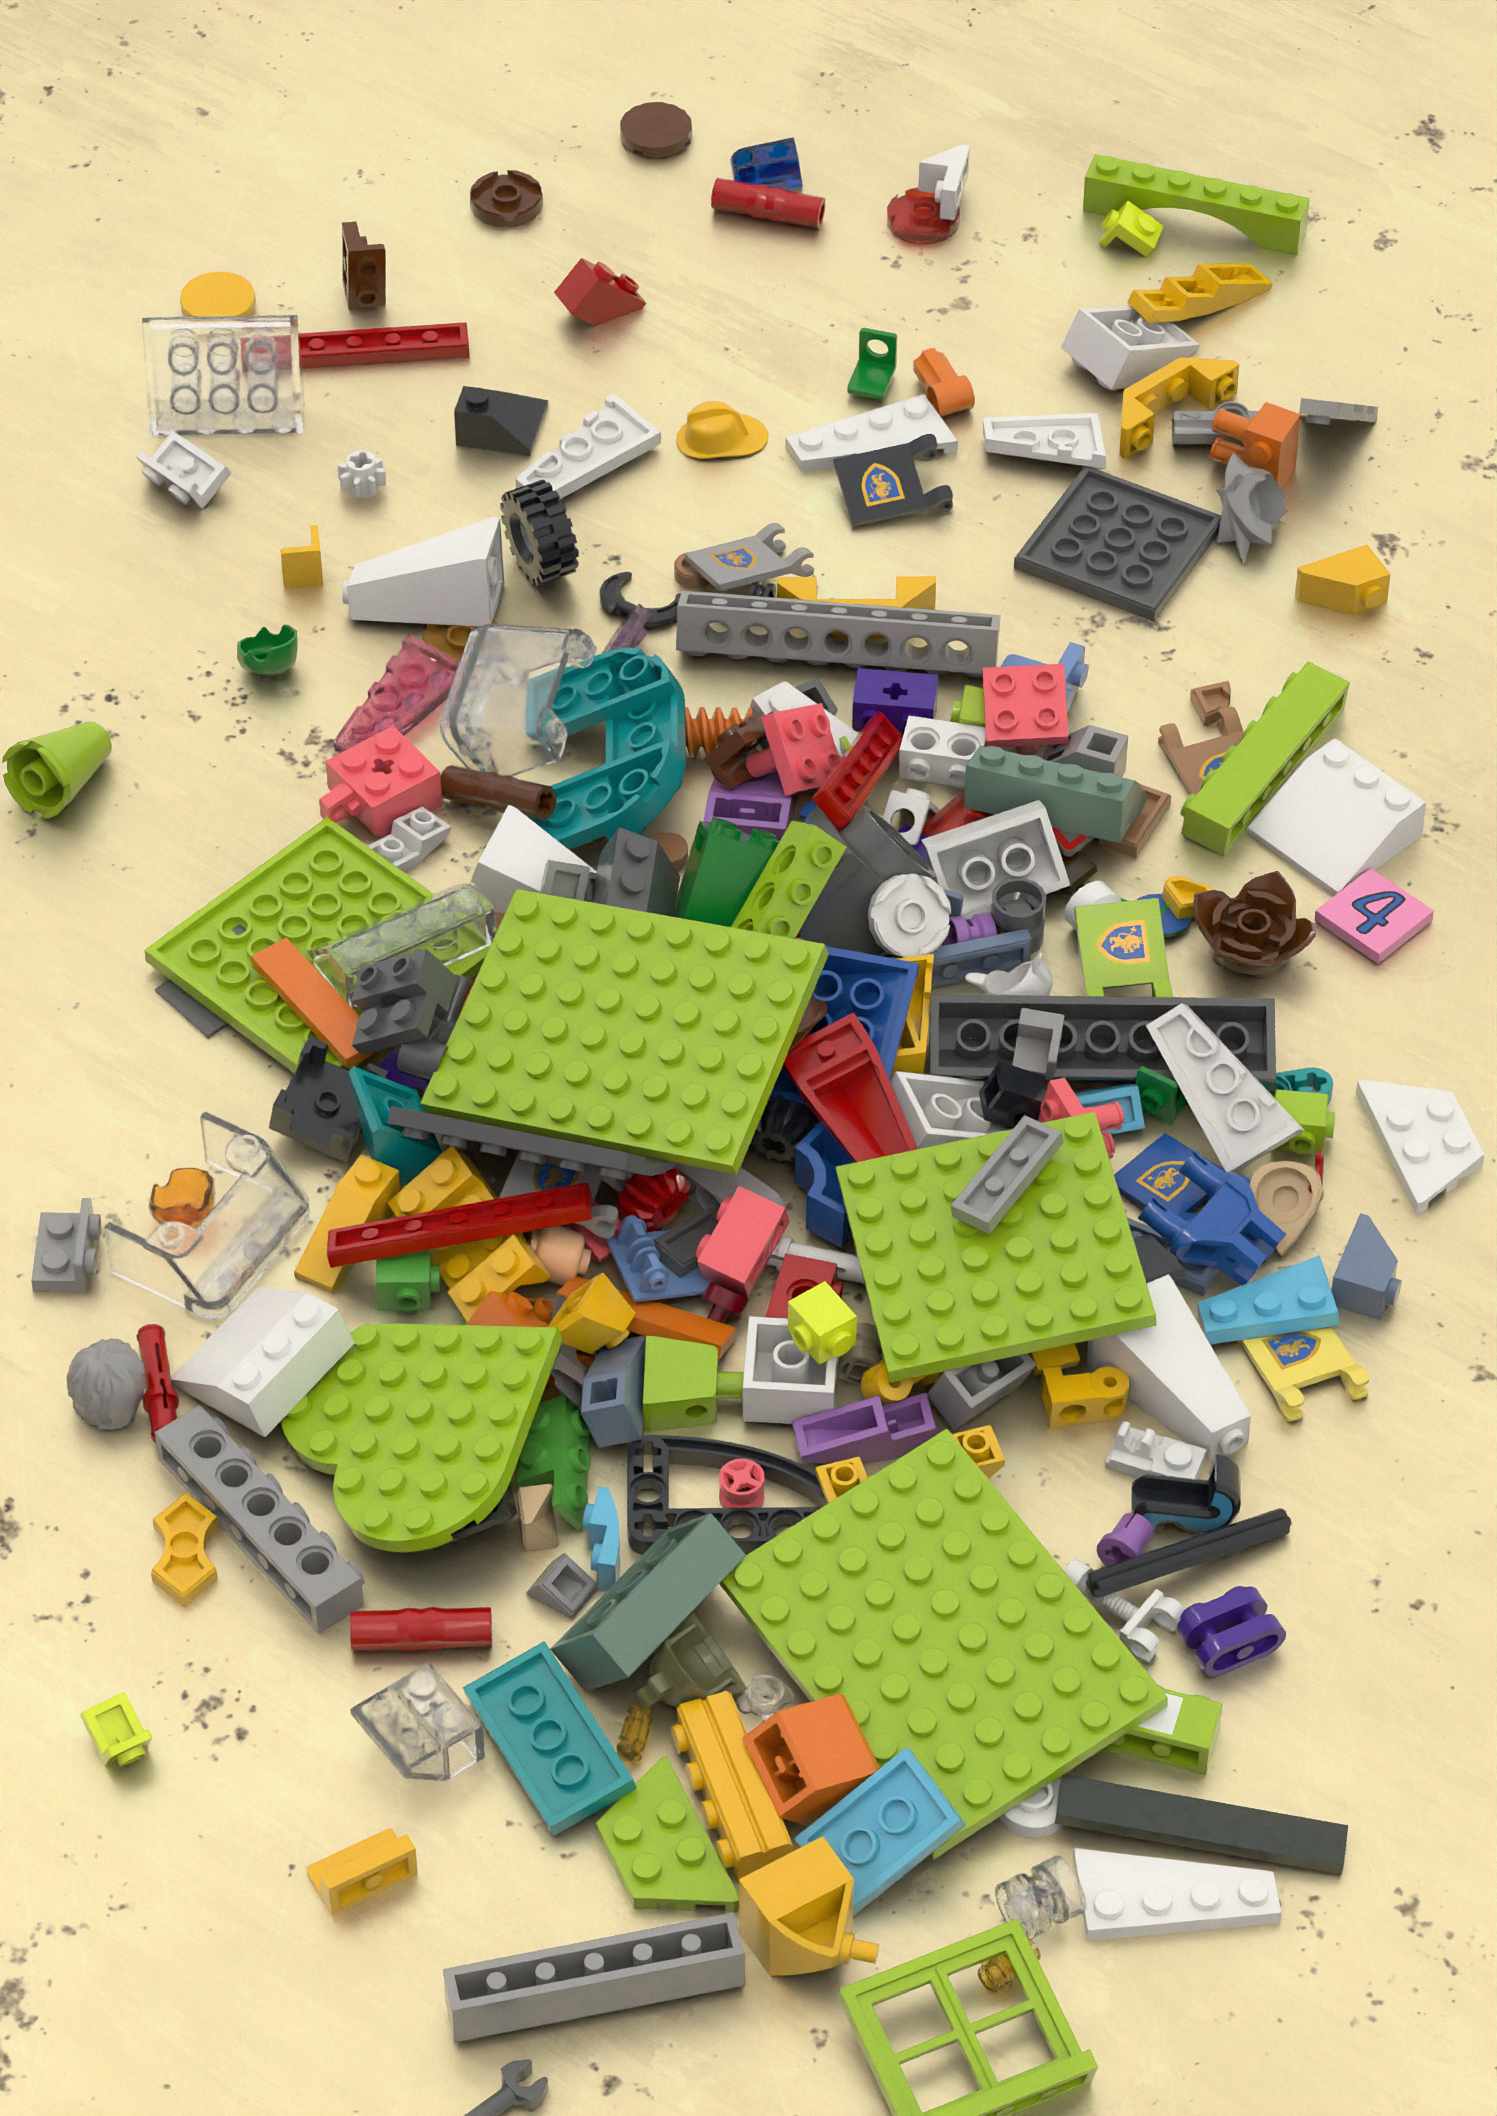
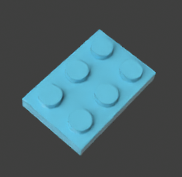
M906 1747L796 1836L795 1840L802 1847L822 1836L825 1838L854 1878L853 1916H855L963 1828L966 1823L913 1751Z

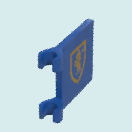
M1166 1133L1114 1174L1119 1193L1144 1209L1153 1197L1156 1196L1159 1198V1201L1185 1221L1188 1218L1193 1220L1197 1214L1192 1212L1210 1196L1187 1177L1179 1173V1170L1191 1154H1193L1194 1150ZM1208 1160L1210 1163H1212L1214 1166H1216V1167H1217L1219 1170H1221L1223 1173L1227 1174L1224 1169H1222V1168L1219 1167L1218 1165H1216V1164H1214L1213 1162H1211L1210 1160ZM1238 1174L1250 1186L1251 1180L1244 1175Z

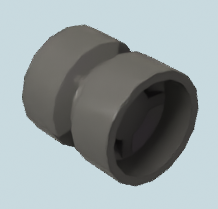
M1026 878L1004 880L996 886L992 893L991 916L995 922L997 934L1027 928L1032 938L1031 955L1037 952L1043 945L1046 909L1044 889L1036 882Z

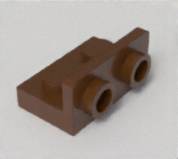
M357 221L342 222V282L348 310L385 306L386 250L384 244L368 245L367 237L360 236Z

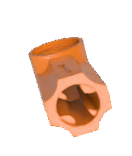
M935 348L923 350L921 355L913 360V371L926 390L927 399L940 417L973 409L975 396L969 379L965 375H957L944 353L936 351Z

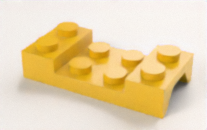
M450 1146L387 1203L396 1217L498 1198L471 1159L456 1147ZM522 1233L431 1249V1261L433 1265H440V1275L450 1289L448 1294L467 1322L490 1291L510 1294L520 1285L544 1283L552 1277Z

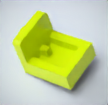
M1127 201L1118 211L1112 209L1104 218L1100 226L1104 232L1099 243L1106 247L1117 236L1147 257L1155 248L1163 225L1151 215L1146 214Z
M125 1691L81 1712L80 1717L104 1766L118 1761L120 1767L146 1755L144 1747L148 1746L153 1737L149 1729L144 1731Z

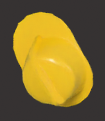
M707 401L697 405L688 412L687 423L682 425L678 431L676 444L682 453L696 459L746 456L755 454L765 447L768 442V431L764 424L756 418L740 414L723 402Z

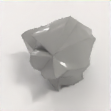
M1233 453L1226 467L1225 486L1216 490L1223 505L1217 542L1235 541L1243 566H1245L1250 543L1272 545V531L1282 523L1279 519L1288 511L1284 502L1286 494L1274 479V475L1263 469L1248 467Z

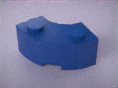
M819 1122L796 1147L794 1182L807 1192L806 1229L843 1248L852 1233L837 1179L836 1167L854 1162L823 1124Z

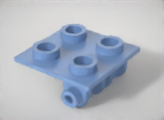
M634 1215L623 1219L619 1235L605 1238L634 1302L704 1294L709 1281H712L701 1276L699 1267L679 1278L659 1261L660 1254L655 1248L653 1240L670 1230L646 1232L645 1222Z

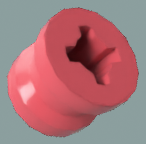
M743 1458L729 1461L721 1468L719 1473V1501L722 1508H762L765 1501L763 1488L765 1478L761 1466L752 1460Z

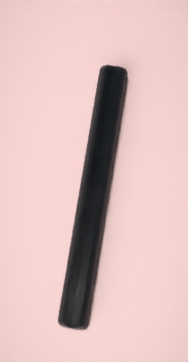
M1278 1508L1090 1571L1087 1574L1086 1585L1093 1597L1100 1598L1286 1535L1290 1532L1292 1521L1284 1509Z

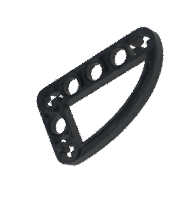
M666 1435L642 1436V1440L632 1441L628 1448L627 1538L631 1549L640 1555H643L668 1527H675L709 1513H712L727 1533L731 1527L739 1524L746 1525L753 1530L751 1535L746 1538L731 1536L742 1551L748 1555L778 1536L774 1532L776 1527L783 1524L795 1525L827 1505L822 1488L813 1470L791 1459L762 1449L714 1439ZM644 1455H653V1472H644ZM734 1459H749L761 1466L764 1471L765 1480L780 1484L799 1493L818 1507L669 1508V1464L721 1469L727 1462ZM647 1488L654 1489L661 1494L657 1500L652 1502L641 1501L635 1495L642 1489ZM652 1528L653 1536H643L644 1529Z

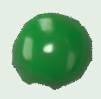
M284 624L279 634H273L266 627H262L255 637H246L237 643V660L247 672L256 676L275 677L285 673L296 661L298 651L297 631L290 625Z

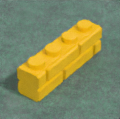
M724 1691L707 1696L705 1700L699 1698L680 1704L677 1707V1724L671 1726V1735L678 1754L686 1752L690 1763L686 1764V1773L693 1792L701 1790L705 1801L701 1802V1811L708 1830L716 1828L720 1840L716 1841L718 1856L725 1869L732 1867L736 1880L739 1882V1879L793 1852V1844L784 1822L779 1817L742 1739L747 1734L732 1694Z

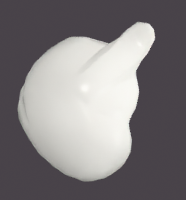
M1041 952L1036 955L1033 961L1022 963L1010 972L995 970L989 974L968 973L965 976L968 982L982 989L985 995L1049 996L1053 985V977L1049 967L1041 959Z

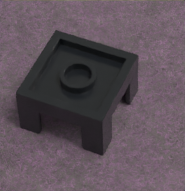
M309 1036L300 1053L298 1067L286 1091L281 1089L273 1104L269 1129L348 1163L363 1134L348 1070L326 1061L329 1046ZM370 1063L367 1065V1072L387 1079V1070Z

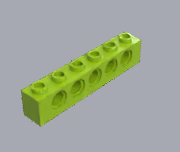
M791 821L731 927L795 939L847 847L815 825Z

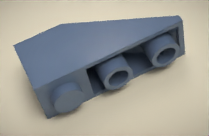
M646 1335L624 1339L611 1349H608L606 1345L602 1346L583 1378L581 1414L598 1448L642 1440Z

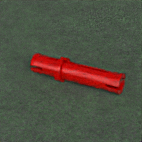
M148 1324L138 1330L136 1338L139 1344L141 1361L144 1363L143 1375L145 1377L144 1385L146 1392L142 1398L143 1408L149 1414L151 1439L156 1443L155 1432L177 1419L176 1409L179 1406V1397L176 1390L172 1388L165 1330L160 1325Z

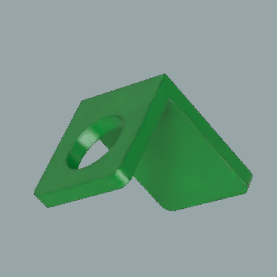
M861 328L859 332V360L847 386L849 394L884 399L897 367V335L895 333ZM870 340H880L887 345L888 352L884 354L875 353L869 348L868 342Z
M1143 1066L1138 1069L1136 1085H1138L1142 1112L1172 1125L1188 1105L1178 1083Z

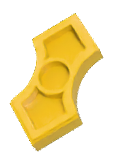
M187 1492L153 1518L154 1529L162 1537L165 1548L161 1559L151 1571L152 1582L183 1607L218 1579L215 1566L205 1554L209 1537L219 1527L218 1516Z

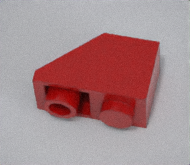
M580 258L554 291V294L572 315L594 326L641 310L647 304L637 292L639 285L632 278L623 273L617 276L602 262L598 261L596 264H593L583 258Z

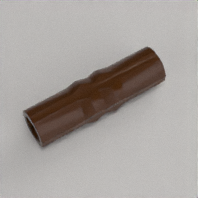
M454 765L447 766L440 776L441 794L444 799L476 805L485 810L505 813L508 805L517 808L527 817L546 820L553 814L556 807L555 791L548 785L520 780L510 775H500L493 771L482 772Z

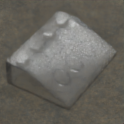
M298 315L142 318L146 404L150 436H169L172 431L179 435L304 432L305 399Z

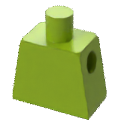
M646 1336L643 1391L644 1431H659L713 1424L717 1419V1398L743 1399L744 1372L718 1371V1348L714 1345Z

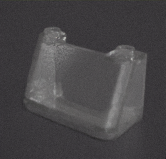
M486 624L471 631L439 724L444 742L466 768L482 772L493 771L500 775L516 776L561 760L567 739V729L563 721L558 719L551 709L566 663H570L574 668L580 670L590 666L593 662L597 647L594 645L591 637L577 628Z

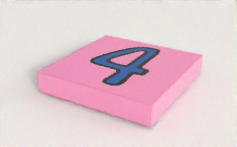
M1369 868L1315 911L1314 921L1379 964L1432 922L1434 910L1372 868Z

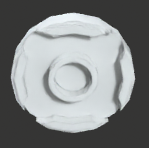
M917 874L895 875L883 882L871 898L868 909L869 929L876 943L891 955L901 958L926 955L938 949L948 936L951 906L943 888L931 878Z

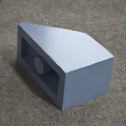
M1360 1213L1333 1276L1331 1291L1338 1308L1381 1320L1387 1304L1393 1306L1396 1304L1402 1280L1395 1278L1398 1263L1396 1256L1369 1215Z

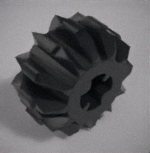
M778 1094L776 1098L770 1095L751 1140V1144H753L752 1150L762 1152L766 1155V1159L775 1158L780 1164H784L787 1160L795 1163L796 1147L818 1124L819 1120L810 1114L809 1107L797 1104L796 1099L788 1100L782 1094Z

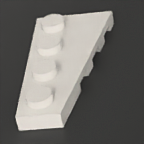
M611 393L605 399V406L598 412L592 410L583 418V425L574 433L567 432L559 440L560 445L553 452L546 451L515 478L516 488L539 480H545L546 483L549 482L552 485L553 491H557L560 500L661 444V432L616 394Z
M925 394L787 436L785 437V449L800 471L806 472L834 468L833 459L850 456L853 453L859 454L909 443L925 434L935 435L938 443L936 449H942L944 454L957 453L958 441Z
M1181 1003L1146 1025L1226 1173L1231 1172L1233 1174L1305 1131L1188 1005Z
M1074 1848L1073 1862L1087 1941L1278 1924L1281 1921L1282 1912L1273 1871Z

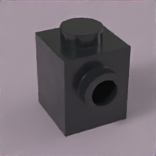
M999 1061L979 1090L984 1120L1010 1129H1014L1024 1115L1038 1121L1041 1112V1102L1044 1100L1047 1090L1045 1076Z

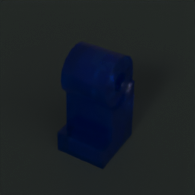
M794 137L744 147L734 152L730 158L734 181L765 185L787 181L788 189L803 186Z

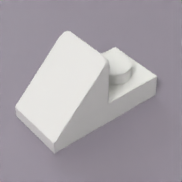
M962 144L926 158L919 164L918 189L923 192L935 193V202L940 203L941 219L955 220L969 174L970 145Z

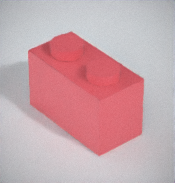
M738 1186L733 1197L727 1196L721 1203L716 1216V1220L719 1222L712 1235L706 1234L702 1238L695 1257L698 1258L697 1263L701 1276L745 1297H749L790 1222L786 1207Z

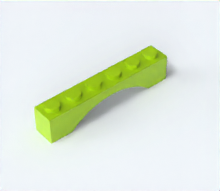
M1095 154L1085 175L1083 211L1107 216L1112 209L1118 211L1127 201L1141 210L1151 208L1192 210L1213 216L1232 225L1263 249L1298 255L1307 231L1310 198Z

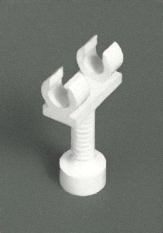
M1078 1559L1071 1561L1064 1572L1084 1596L1127 1622L1120 1630L1119 1639L1137 1660L1144 1663L1150 1662L1158 1652L1155 1647L1160 1641L1156 1635L1145 1628L1154 1619L1164 1630L1175 1632L1180 1616L1185 1608L1177 1600L1164 1597V1593L1158 1589H1155L1140 1608H1136L1135 1605L1117 1596L1115 1593L1095 1598L1086 1585L1087 1574L1093 1571V1569Z

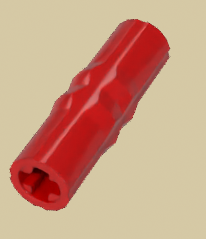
M717 177L711 194V208L749 215L755 219H768L772 222H786L819 229L825 214L826 200L824 197L792 192L781 187H768L764 184H750Z
M408 1607L399 1610L350 1611L351 1651H415L420 1649L435 1651L445 1648L492 1647L491 1607H429L424 1609Z

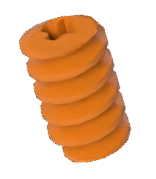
M685 707V743L690 757L696 758L700 747H703L706 756L709 755L721 744L717 739L718 736L736 723L739 725L752 715V708H748L744 719H741L737 708H732L728 719H725L721 707H716L712 719H708L705 708L699 707L696 718L692 719L689 708Z

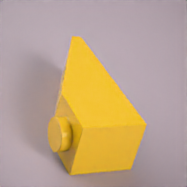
M361 1154L338 1183L294 1271L296 1278L327 1292L333 1293L355 1264L330 1268L327 1258L328 1231L390 1219L394 1212L387 1202L400 1191L399 1170Z

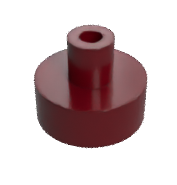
M709 1281L702 1296L714 1303L707 1318L721 1323L725 1322L730 1311L743 1316L750 1301L749 1298L713 1281Z

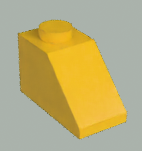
M1366 544L1298 567L1295 597L1300 602L1355 614L1387 603L1391 574Z
M602 1272L569 1294L548 1327L558 1328L563 1338L562 1344L592 1354L604 1345L611 1349L622 1342L629 1335L627 1327L636 1313Z

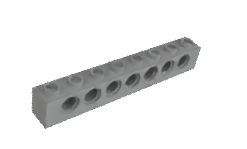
M682 591L677 606L676 650L686 651L687 654L692 656H705L709 653L725 654L732 659L756 656L765 657L771 662H785L788 659L805 660L806 663L811 665H825L828 662L845 663L846 666L851 668H865L868 665L884 666L890 671H905L908 668L924 669L927 673L935 675L951 671L964 672L969 677L981 678L983 677L982 668L997 667L1001 615ZM719 622L724 624L728 630L717 632L709 624ZM759 625L765 628L768 633L756 635L751 632L749 627ZM794 628L802 629L808 636L796 638L789 633V630ZM838 631L845 634L847 639L836 641L829 636V633ZM875 634L881 635L886 638L887 642L875 644L868 637ZM911 638H921L926 641L927 645L915 647L908 640ZM961 641L966 644L967 648L955 650L948 643Z

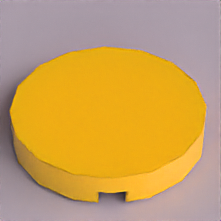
M210 272L195 277L184 286L181 291L180 304L183 315L185 314L188 317V321L194 326L206 330L222 331L231 328L230 324L239 321V325L246 322L254 313L256 298L252 284L244 277L231 272Z

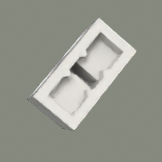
M908 716L900 746L899 779L965 788L967 763L980 745L987 747L986 727Z

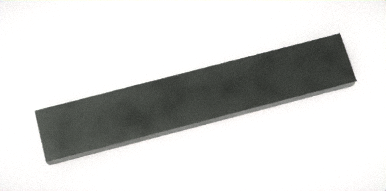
M1065 1774L1062 1775L1055 1824L1340 1875L1344 1867L1348 1825Z

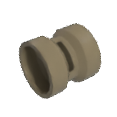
M857 1323L856 1345L852 1346L844 1355L839 1356L837 1372L845 1382L861 1386L863 1374L882 1360L880 1356L882 1351L875 1325Z

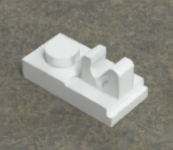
M1126 1421L1121 1423L1105 1461V1468L1137 1478L1145 1474L1198 1479L1206 1461L1207 1449L1165 1436H1157L1152 1429L1147 1428L1145 1432L1132 1428L1130 1423Z

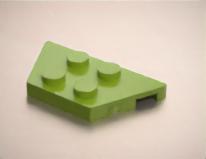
M668 1757L660 1758L635 1783L637 1789L621 1797L596 1822V1834L633 1908L659 1909L661 1907H672L675 1910L696 1911V1904L725 1905V1912L739 1911V1894Z

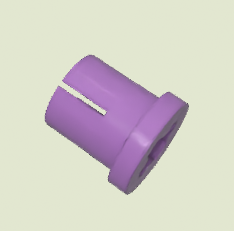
M1134 1513L1124 1514L1113 1531L1105 1534L1097 1545V1554L1102 1563L1108 1566L1141 1555L1154 1536V1529L1151 1523L1139 1514H1135V1516Z

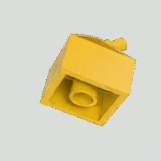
M823 1836L739 1879V1933L769 1976H786L833 1968L839 1965L840 1962L850 1963L851 1959L876 1964L879 1953V1944L855 1939V1934H852L854 1878Z

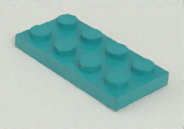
M545 1641L462 1687L466 1698L553 1837L637 1789L633 1777Z

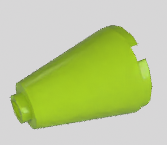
M89 721L17 742L8 748L2 759V763L7 761V773L3 775V779L9 793L25 811L31 813L36 810L44 814L41 818L48 819L60 814L110 755L112 750L110 736L99 724Z

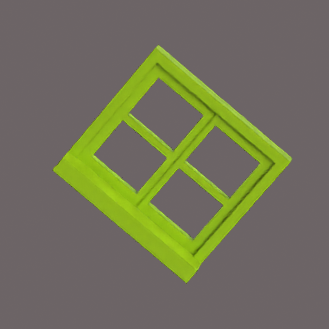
M1018 1918L842 1987L837 1994L893 2116H1011L1090 2084L1099 2067L1090 2049L1082 2052ZM1005 1954L1027 2001L970 2023L948 1976ZM930 1984L952 2031L894 2053L873 2006ZM1032 2012L1055 2059L998 2082L975 2034ZM957 2042L980 2090L922 2113L900 2065Z

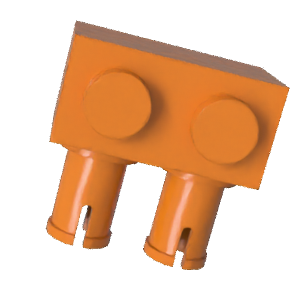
M1265 402L1256 416L1251 419L1220 408L1215 415L1212 431L1243 442V446L1218 437L1211 448L1210 461L1228 465L1229 459L1234 453L1248 467L1263 469L1273 474L1274 479L1283 490L1296 469L1301 414Z

